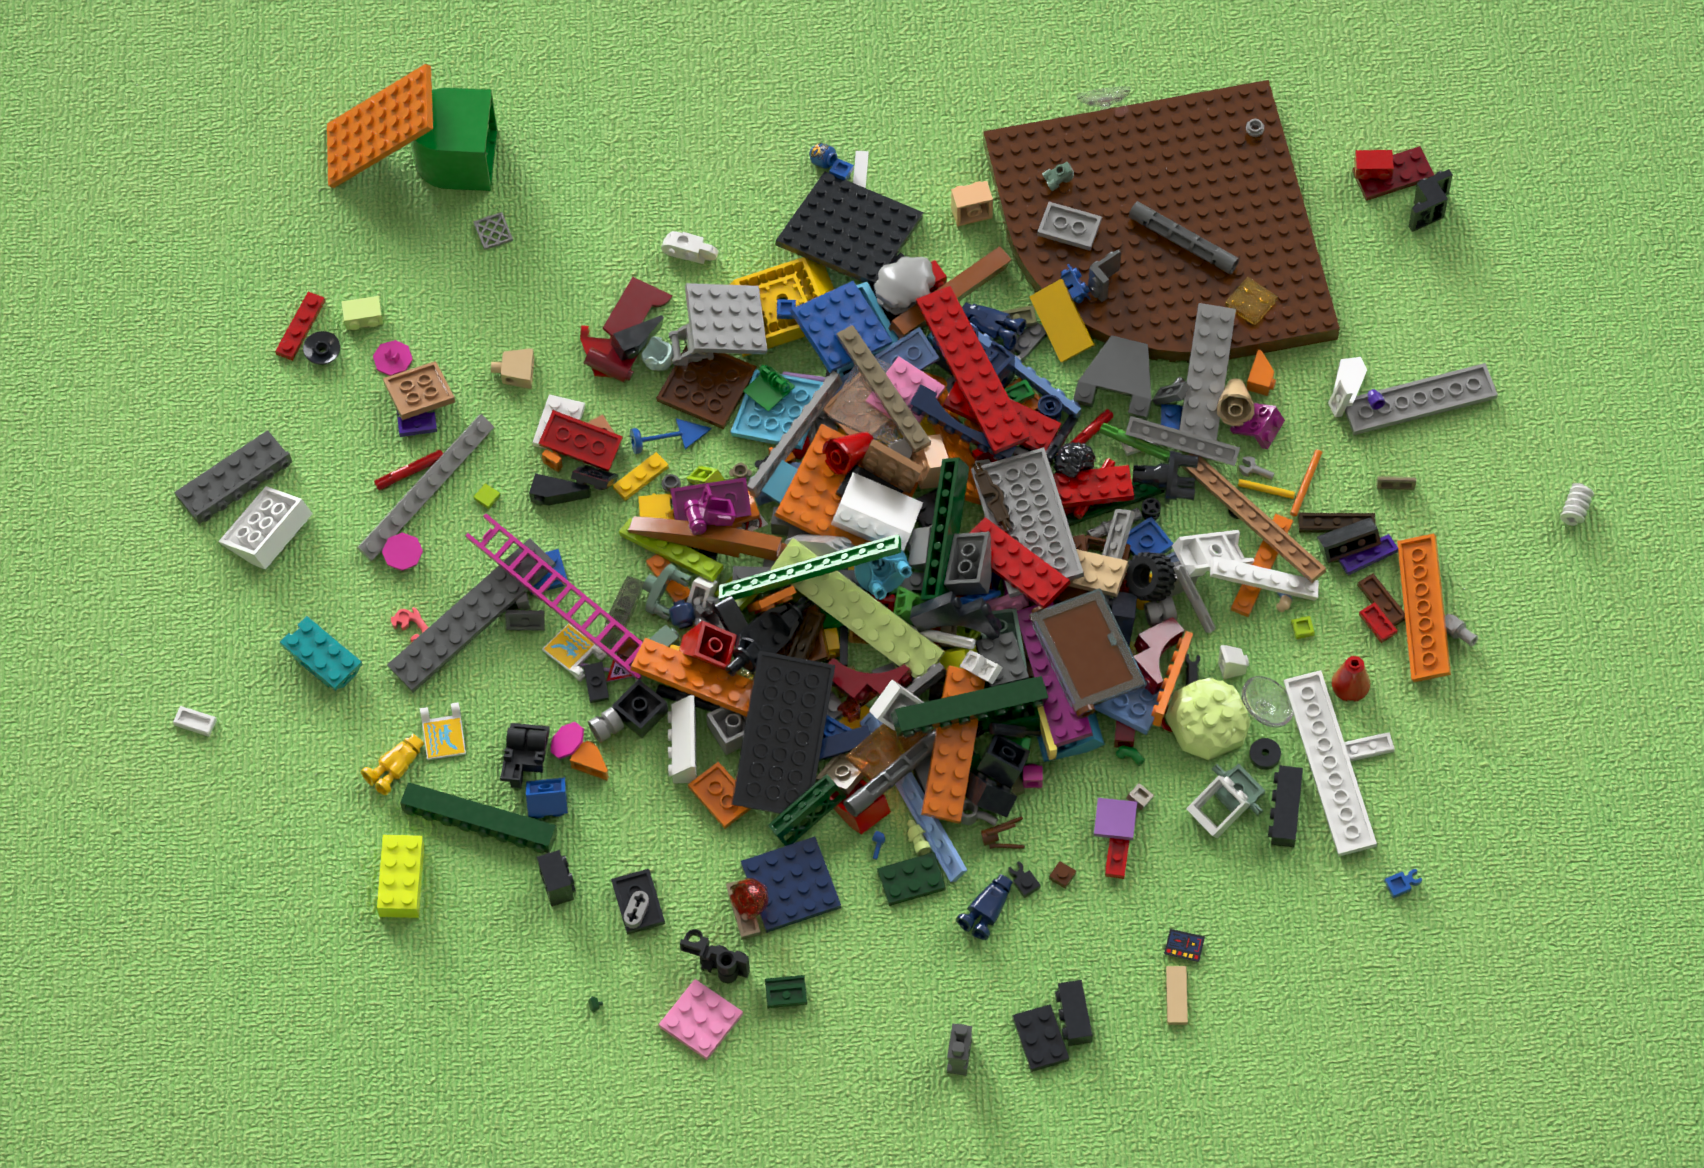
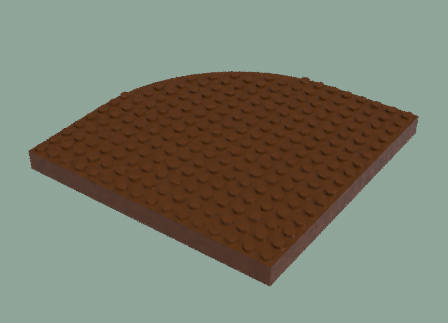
M1269 80L983 131V145L1006 236L1019 268L1025 275L1027 282H1030L1034 288L1035 293L1060 280L1061 272L1065 269L1069 270L1067 264L1079 270L1082 275L1080 280L1088 286L1090 266L1094 262L1104 259L1108 253L1120 250V270L1108 278V298L1101 302L1091 292H1088L1090 300L1084 297L1081 303L1074 302L1091 339H1097L1106 344L1112 335L1148 344L1149 359L1158 361V359L1169 360V362L1187 361L1189 363L1198 304L1203 303L1236 309L1228 360L1257 355L1258 350L1268 353L1338 340L1340 327ZM1252 119H1259L1264 125V132L1258 137L1250 136L1246 132V125ZM1068 162L1074 171L1073 179L1067 183H1060V187L1052 191L1042 173L1048 169H1054L1059 164ZM1138 201L1238 257L1237 267L1232 274L1217 268L1214 264L1212 265L1150 230L1145 225H1141L1129 218L1131 208ZM1048 202L1102 216L1091 251L1037 236Z

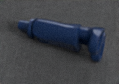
M967 302L962 307L970 323L995 340L1001 337L1004 341L1005 349L1009 351L1014 348L1017 342V335H1021L1026 327L1027 322L1025 319H1010V314L975 303L971 305Z
M1002 874L997 879H993L992 883L968 906L967 910L970 913L968 915L964 913L958 915L956 918L958 925L966 932H969L977 918L982 915L980 922L973 928L972 935L978 939L987 940L990 936V931L987 927L988 925L993 926L998 919L1010 892V887L1013 884L1012 880Z

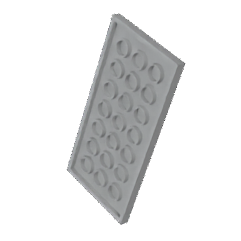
M1045 448L982 465L983 471L987 470L993 484L997 485L1003 492L1004 506L1011 519L1009 523L1013 528V531H1009L1007 534L1070 581L1084 577ZM971 468L985 517L1005 531L1002 525H998L987 506V503L994 499L995 496L983 498L980 487L975 479L976 472L974 468ZM1005 581L1010 598L1022 595L1020 591Z

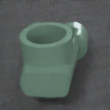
M1068 162L1059 164L1054 169H1048L1042 173L1052 191L1060 187V183L1070 182L1074 177V171Z

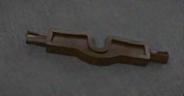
M976 462L977 466L974 463L972 467L976 472L975 479L980 487L983 498L995 496L994 499L987 503L988 509L995 517L998 525L1003 526L1006 533L1012 532L1013 528L1009 523L1011 519L1004 506L1005 499L1002 490L993 484L987 470L983 471L980 462Z

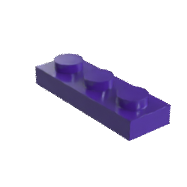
M1387 534L1381 537L1380 545L1339 559L1338 561L1346 574L1349 576L1397 553L1398 547L1391 536Z

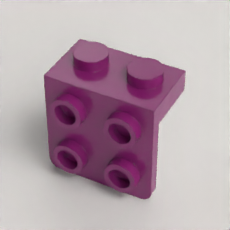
M1254 403L1255 409L1252 419L1243 422L1241 426H1231L1230 431L1233 434L1253 436L1262 449H1268L1285 419L1276 406Z

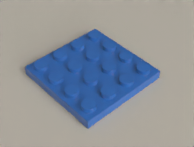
M854 281L792 308L790 312L829 373L853 362L836 337L838 332L851 325L855 327L871 353L887 347L893 342Z

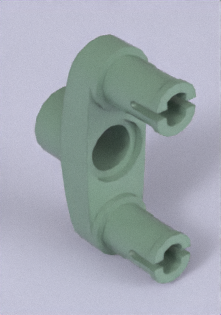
M672 564L667 565L658 578L649 574L642 586L643 590L650 593L646 603V612L652 615L656 614L669 622L671 618L665 614V612L669 614V608L661 605L660 599L669 581L674 580L687 587L689 583L683 580V578L690 581L692 576L677 570V567Z

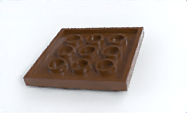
M687 345L685 346L681 355L688 351ZM713 353V360L704 358L698 362H690L688 365H675L656 397L657 402L721 429L726 427L744 394L743 390L749 385L753 373L757 369V366L726 353Z

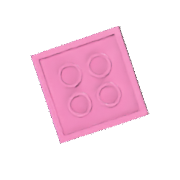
M899 356L886 372V375L907 406L920 384L936 392L937 399L945 390V386ZM872 391L866 399V403L891 419ZM913 414L920 424L924 416Z
M694 979L659 1023V1027L708 1060L742 1017L743 1011Z

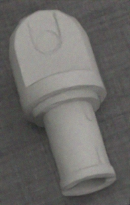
M1445 615L1446 632L1454 639H1462L1471 647L1477 643L1478 636L1466 629L1465 622L1455 615Z

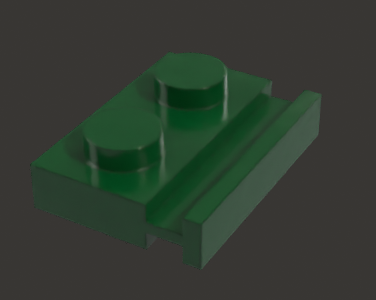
M805 975L765 979L767 1009L807 1005Z

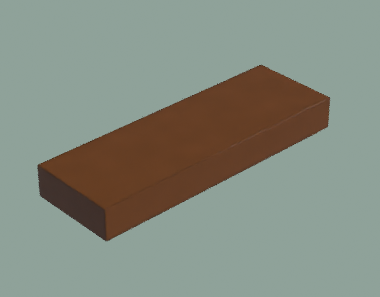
M1374 573L1357 583V586L1370 603L1375 602L1394 627L1405 620V612Z

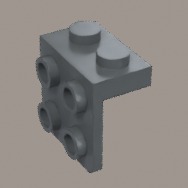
M1120 250L1108 253L1104 259L1094 262L1089 268L1088 288L1091 294L1101 302L1108 298V278L1120 270Z

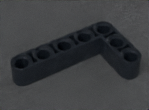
M731 595L713 604V608L726 631L738 635L748 626L747 621ZM755 667L752 670H748L752 678L754 677Z

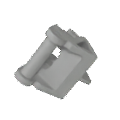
M689 323L678 328V331H671L669 333L673 348V365H688L690 362H698L704 358L713 360V353L693 352ZM679 340H684V343H687L688 351L682 355Z

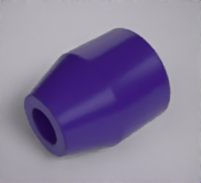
M1372 389L1367 393L1368 402L1373 410H1378L1385 405L1386 402L1380 392Z

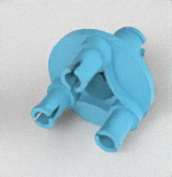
M902 550L901 553L854 566L855 576L859 584L873 594L876 599L879 598V600L884 599L888 592L900 586L904 579L912 574V569Z

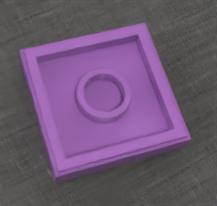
M1098 798L1094 836L1133 840L1137 802Z

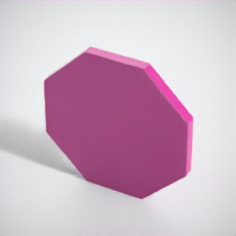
M397 340L380 344L373 355L377 371L388 376L406 371L413 361L409 346Z
M405 533L388 538L382 550L387 565L401 571L417 566L423 553L418 538Z
M576 722L561 726L552 737L550 752L559 759L573 755L583 743L584 728Z

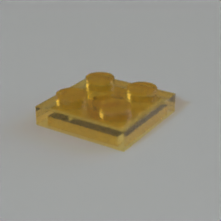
M1247 277L1226 300L1225 306L1236 309L1235 313L1255 326L1275 304L1278 296Z

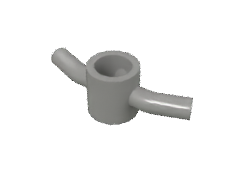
M964 800L961 817L962 824L972 825L979 818L994 826L998 822L997 818L987 812L979 811L978 806L970 800ZM966 810L973 811L970 815H966L963 812Z

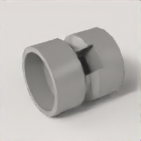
M1171 596L1159 602L1150 601L1144 603L1145 616L1150 627L1156 626L1171 617L1177 620V612Z
M612 707L602 712L601 717L596 716L588 721L589 728L600 743L611 737V733L616 734L624 729L621 718Z

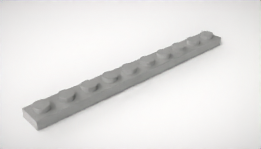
M479 414L361 542L357 549L369 561H372L384 548L388 538L395 536L489 434L494 426L482 414Z

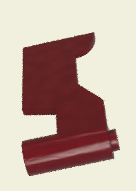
M632 277L604 324L603 330L612 337L613 333L640 324L646 318L651 307L658 308L666 305L673 295ZM591 347L584 364L625 383L630 381L634 374L632 367L638 355L633 359L621 361L613 347L608 355Z

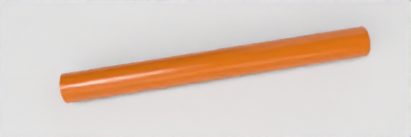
M1315 450L1290 511L1292 516L1296 517L1298 515L1321 458L1322 451Z

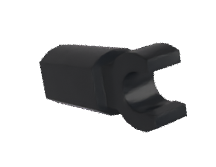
M1189 654L1186 655L1185 686L1199 680V667H1197L1200 662L1199 655L1196 656L1195 662L1190 661Z

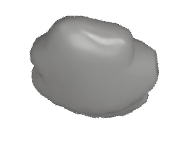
M905 256L901 257L896 263L884 265L879 270V279L874 284L877 303L886 311L891 312V314L899 315L914 306L917 298L930 294L929 289L934 286L936 278L932 271L931 262L925 257Z

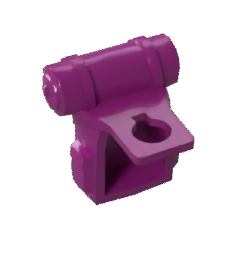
M708 484L705 485L699 501L692 499L684 504V512L693 535L704 533L706 525L732 526L735 520V511L731 500L712 497Z

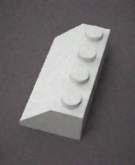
M694 695L671 704L672 711H668V723H672V729H668V741H672V747H668V758H672V765H668L669 776H672L673 783H690L697 778Z

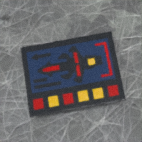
M1170 929L1164 954L1199 962L1205 936Z

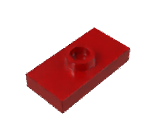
M1375 602L1359 611V616L1381 643L1397 634V629Z

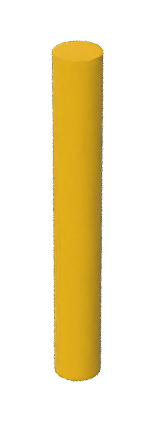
M1239 479L1238 482L1239 487L1294 499V491Z

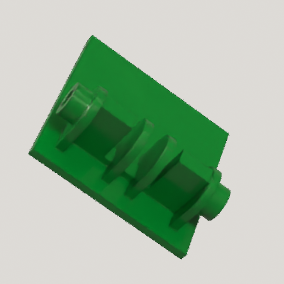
M761 365L759 367L760 375L743 392L769 412L795 386L771 366Z

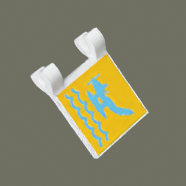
M569 623L542 649L543 652L567 669L580 682L585 678L584 670L580 665L592 653L601 661L607 656L606 653Z
M459 702L451 704L452 716L430 719L428 707L420 708L427 760L466 755Z

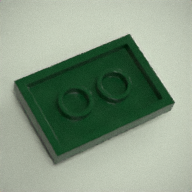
M934 852L877 868L889 906L946 890Z

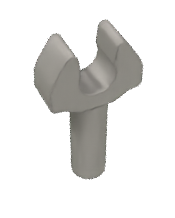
M1243 457V463L1250 465V467L1239 465V471L1246 477L1251 473H1256L1272 480L1275 474L1257 466L1253 457Z

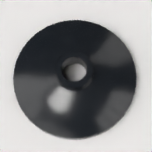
M327 331L311 334L303 345V352L307 360L317 365L331 363L338 357L341 349L339 339Z

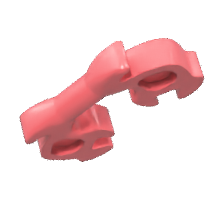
M414 607L412 608L413 613L406 609H400L395 616L391 617L394 629H397V625L400 624L402 631L409 628L410 621L415 622L422 633L429 627L422 620L419 611ZM413 635L411 637V643L420 635Z

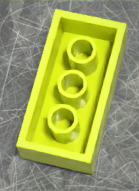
M383 835L377 899L379 917L419 918L425 846L422 836Z

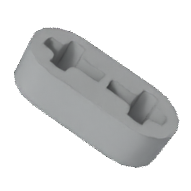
M637 891L630 898L624 913V922L629 928H637L642 923L649 906V898L645 892ZM640 897L643 898V902L637 907L636 900H639ZM634 912H636V919L630 922L629 917H632Z

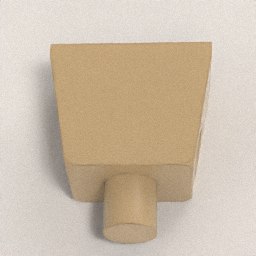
M533 349L503 352L502 362H491V373H501L503 384L532 389L535 359Z

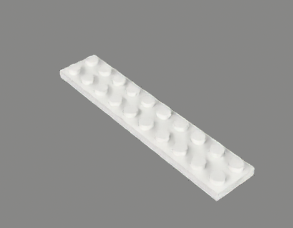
M1321 670L1285 679L1284 686L1338 857L1377 847Z

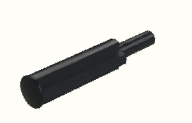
M991 722L988 727L989 733L1020 738H1024L1025 735L1041 736V731L1027 730L1025 726Z

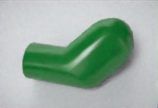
M1123 745L1116 751V756L1119 759H1124L1126 756L1131 757L1138 766L1145 762V758L1136 748Z

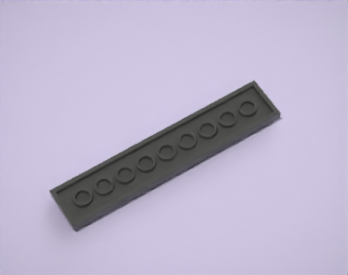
M531 538L524 543L526 547L552 568L556 566L555 562ZM518 548L503 562L510 566L523 550ZM527 555L514 571L524 578L537 562ZM498 566L387 664L388 668L414 693L512 606L514 602L523 596L528 589ZM541 567L528 583L534 586L549 572Z

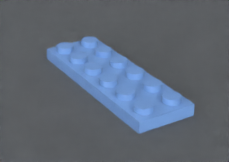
M920 327L874 356L885 373L898 356L921 371L940 360ZM857 367L841 377L842 385L833 397L860 373Z

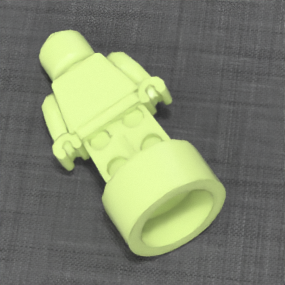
M909 820L907 823L909 827L907 832L909 842L913 841L914 849L918 856L928 854L931 851L929 842L924 839L923 833H925V830L919 824L916 825L914 820Z

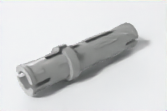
M1138 508L1131 510L1135 513L1133 522L1142 519V514ZM1112 520L1101 522V525L1086 531V534L1097 538L1108 536Z

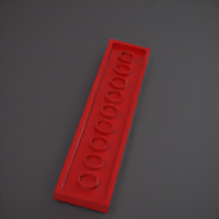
M951 286L917 298L916 304L993 453L996 454L1029 441L1027 431Z

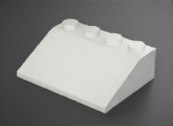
M852 473L831 525L870 542L899 534L901 550L904 551L923 502L856 473Z
M265 486L218 542L249 563L266 569L303 524L307 522L312 512L302 499Z

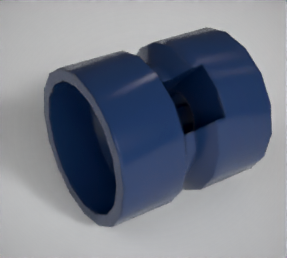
M1045 395L1038 402L1037 412L1060 422L1062 402L1054 395Z

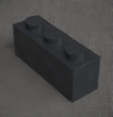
M1371 517L1317 536L1320 552L1327 563L1381 544L1378 528Z
M1082 980L1058 983V989L1054 993L1056 1003L1060 1002L1061 1009H1058L1059 1020L1064 1022L1065 1027L1062 1028L1063 1040H1067L1068 1046L1092 1043L1093 1035Z

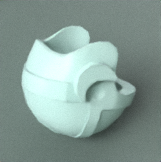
M656 336L650 338L648 345L642 352V359L651 370H667L673 363V348L669 343L662 341V338Z

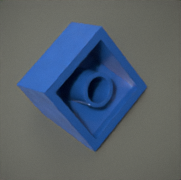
M565 777L526 781L528 817L538 819L546 815L558 817L568 813Z

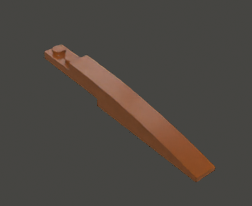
M633 516L628 529L629 533L737 558L742 553L776 561L787 546V544L781 543L782 537L726 526L706 525L704 533L693 535L688 521Z

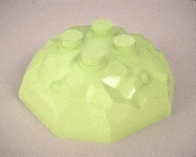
M1214 678L1197 680L1174 691L1165 715L1181 749L1206 760L1242 747L1251 723L1246 704L1242 701L1235 687L1225 683L1223 680L1218 681Z

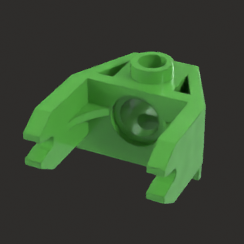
M898 586V588L888 593V596L895 595L896 597L893 613L913 626L914 624L910 620L911 609L924 602L921 600V595Z

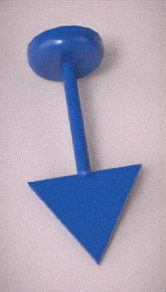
M676 418L679 428L678 432L641 438L640 431L637 428L630 429L631 446L634 454H640L643 450L642 442L681 436L686 450L712 428Z

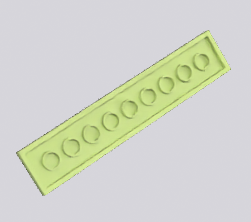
M792 538L770 570L819 556ZM839 571L790 584L899 667L903 664L909 667L912 672L911 676L914 678L922 677L927 673V669L933 664H937L945 653L943 649L919 633L915 628Z

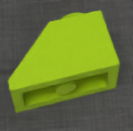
M698 466L686 478L692 485L725 480L718 469Z

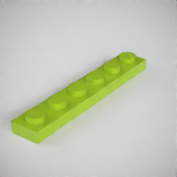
M631 518L619 530L621 537L711 582H714L724 569L723 564L685 545L629 533L628 529L632 522Z

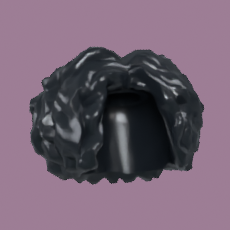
M1066 443L1058 450V455L1054 457L1055 465L1053 468L1056 470L1055 474L1063 473L1069 478H1075L1081 470L1095 468L1096 456L1092 448L1085 445V443Z

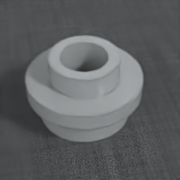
M1252 119L1246 125V132L1250 136L1258 137L1263 134L1264 125L1259 119Z

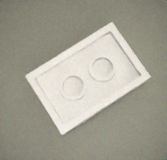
M549 395L532 442L533 446L544 448L539 446L538 443L552 410L581 420L585 403Z

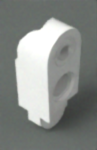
M677 231L667 234L661 246V250L669 256L704 264L705 260H716L719 252L713 245L704 243L703 237Z

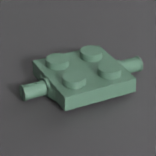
M1218 764L1212 768V771L1218 776L1229 777L1235 783L1233 787L1237 791L1241 790L1248 797L1246 801L1250 804L1247 809L1250 808L1256 816L1263 812V809L1256 804V801L1265 794V790L1240 764L1226 772ZM1224 786L1214 794L1231 813L1241 804Z

